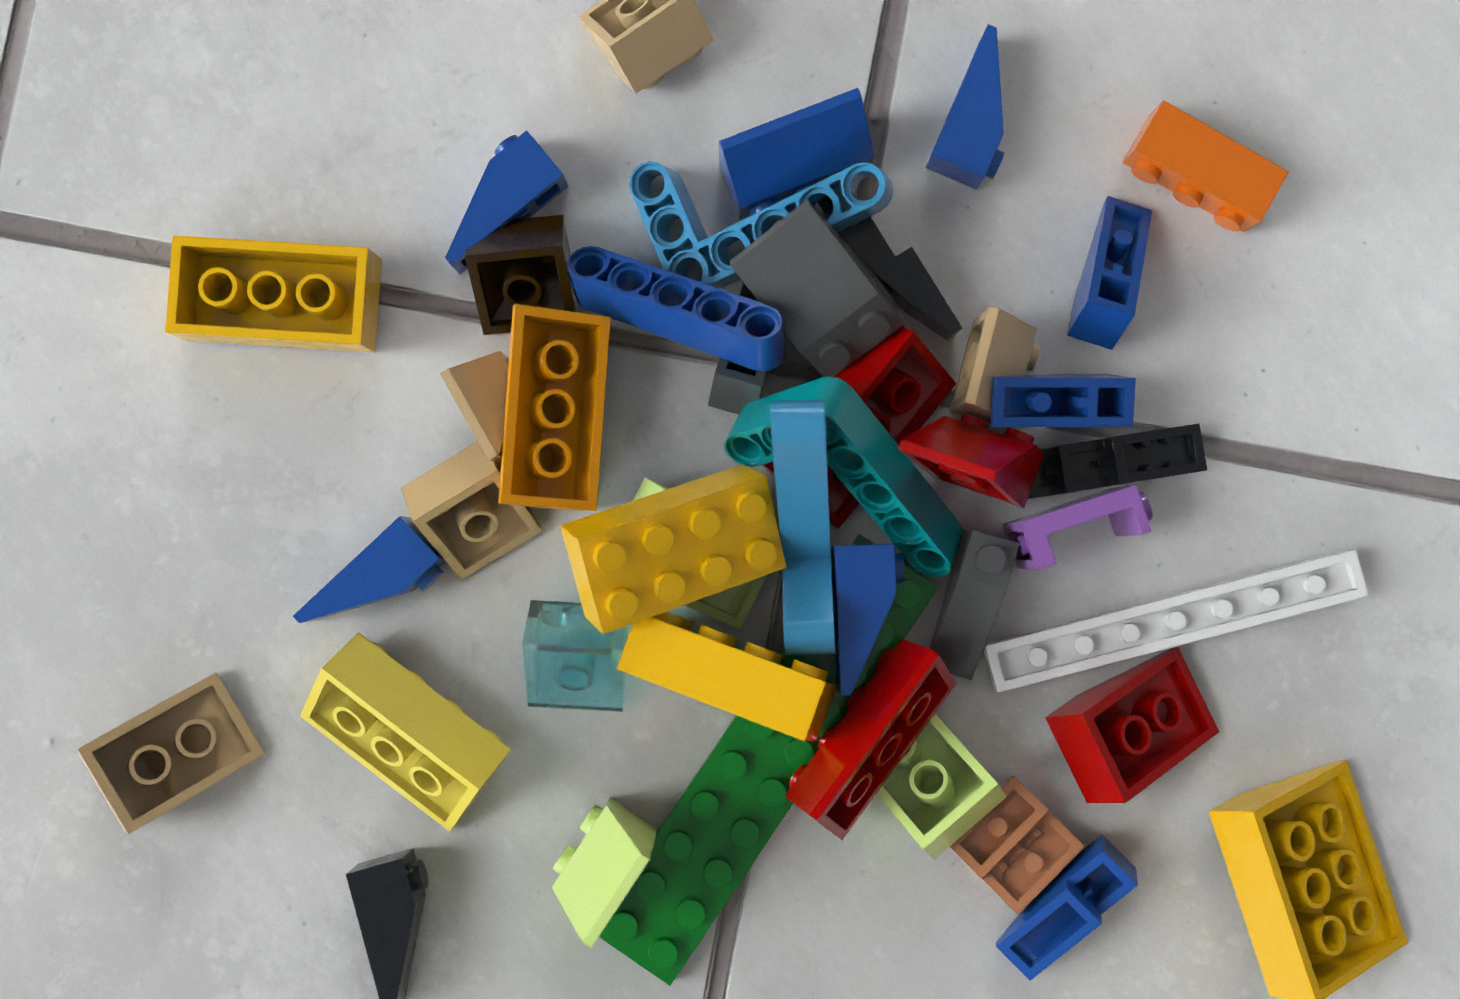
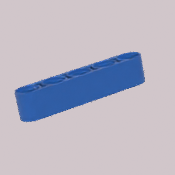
M582 247L573 252L567 261V269L576 301L586 310L611 317V319L752 370H772L778 367L784 360L786 353L782 316L777 309L769 305L600 247Z

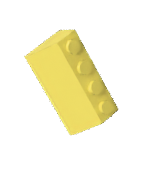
M359 632L321 668L300 714L301 718L449 832L511 751L494 732L481 727L464 714L456 703L446 700L429 687L421 676L407 670L390 657L381 645L369 641Z

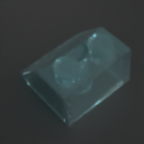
M531 600L522 642L528 706L623 712L625 672L616 668L627 641V626L603 635L585 617L581 603Z

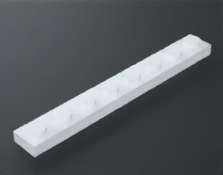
M1344 550L987 643L983 651L994 691L1000 693L1367 597L1369 594L1357 551Z

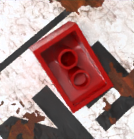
M962 414L960 420L943 416L901 439L898 450L938 480L1023 509L1044 457L1043 452L1036 444H1033L1035 439L1033 436L1012 428H1007L1005 434L989 430L988 422L968 414Z
M1179 647L1170 648L1078 694L1045 717L1087 803H1127L1219 733L1217 725Z

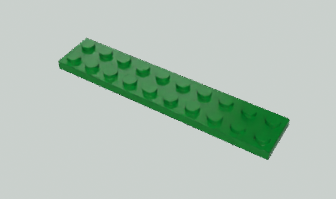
M858 534L851 545H870L875 543ZM905 564L904 582L896 583V596L852 694L859 687L866 686L877 672L875 668L881 655L888 648H894L901 638L905 639L939 588ZM783 644L778 652L783 655L780 662L781 665L791 668L794 659L829 672L826 682L837 685L836 654L785 656ZM836 688L818 741H802L735 715L657 830L649 862L599 935V938L671 986L793 805V802L785 797L790 789L789 782L791 777L801 765L809 764L819 750L818 743L823 733L830 726L837 725L848 711L847 704L852 694L840 695Z

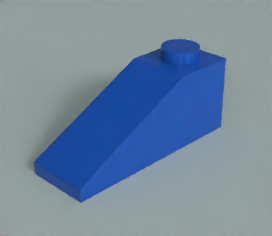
M989 24L978 43L925 167L976 190L985 176L991 179L994 178L1005 152L997 149L1004 134L997 28Z
M527 130L519 137L512 135L502 141L495 150L496 155L487 164L445 256V259L459 274L468 269L465 260V250L516 219L531 218L569 187L563 173Z
M1107 196L1074 297L1067 336L1110 350L1114 348L1135 316L1152 210Z
M1112 374L993 377L990 426L1133 427L1136 378Z
M399 516L297 611L293 617L298 623L310 622L415 591L418 587L423 592L444 574L440 566L446 561L412 522L411 517Z
M894 544L831 546L837 691L840 695L852 694L896 596V583L904 582L902 553H895Z

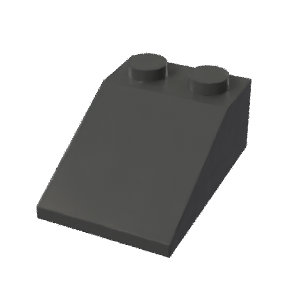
M808 199L729 261L733 270L760 303L778 310L782 316L784 334L800 354L824 377H834L906 324L890 290Z

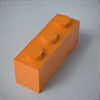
M1164 100L1148 116L1122 163L1132 168L1131 172L1138 179L1146 183H1158L1173 192L1172 195L1178 202L1189 207H1200L1214 215V221L1223 228L1231 231L1240 230L1242 232L1261 222L1289 173L1287 170Z

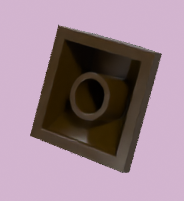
M564 215L516 219L465 250V260L483 335L510 333L513 305L515 304L576 312L575 294L567 269V261L571 254Z

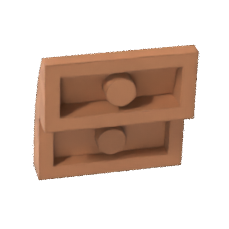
M1013 775L1001 788L1007 797L954 842L950 848L1018 915L1085 845Z

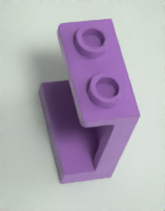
M1136 484L1111 488L1003 523L1007 539L1020 543L1015 559L1017 569L1039 570L1057 564L1047 535L1106 515L1109 516L1116 536H1137L1150 533L1149 521L1152 520L1153 513L1147 496L1143 492H1138Z

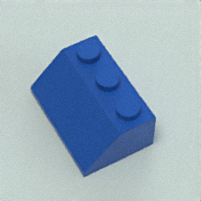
M859 88L719 141L720 170L739 219L752 216L854 164L861 162L873 163L875 157Z

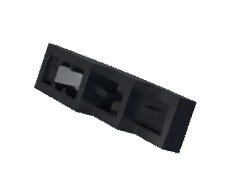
M830 198L821 199L814 206L826 220L833 213L834 207ZM871 216L837 232L890 290L897 306L905 313L946 340L954 337L963 329L913 247L895 256Z
M1200 424L1113 436L1040 449L1044 457L1028 499L1207 471Z

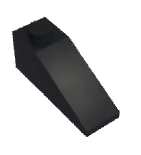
M413 848L359 863L346 874L379 999H405L426 895L425 889L428 888V874L425 864L421 859L416 860Z

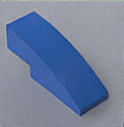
M1101 834L1065 866L1025 907L996 941V947L1031 981L1102 924L1101 914L1138 886L1136 867Z

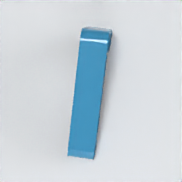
M648 161L641 163L634 169L629 182L632 197L663 269L687 277L689 266L699 261L703 270L702 278L699 282L719 289L741 279L730 265L728 258L730 246L734 242L741 240L745 248L772 228L774 223L782 220L807 199L813 206L824 198L832 200L833 213L827 221L839 232L882 211L888 206L893 196V186L889 177L872 163L861 162L707 237L684 181L677 172L660 163ZM662 175L665 181L664 190L658 197L653 198L650 193V185L653 179ZM869 176L877 177L879 187L876 195L870 200L860 201L856 192L860 181ZM681 218L684 225L683 234L678 240L672 242L668 234L669 226L675 219Z
M824 399L771 401V436L779 530L787 567L782 569L785 656L835 654Z

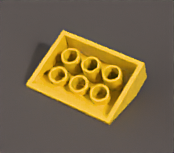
M1339 760L1241 793L1209 810L1269 996L1284 999H1325L1408 943L1347 760Z

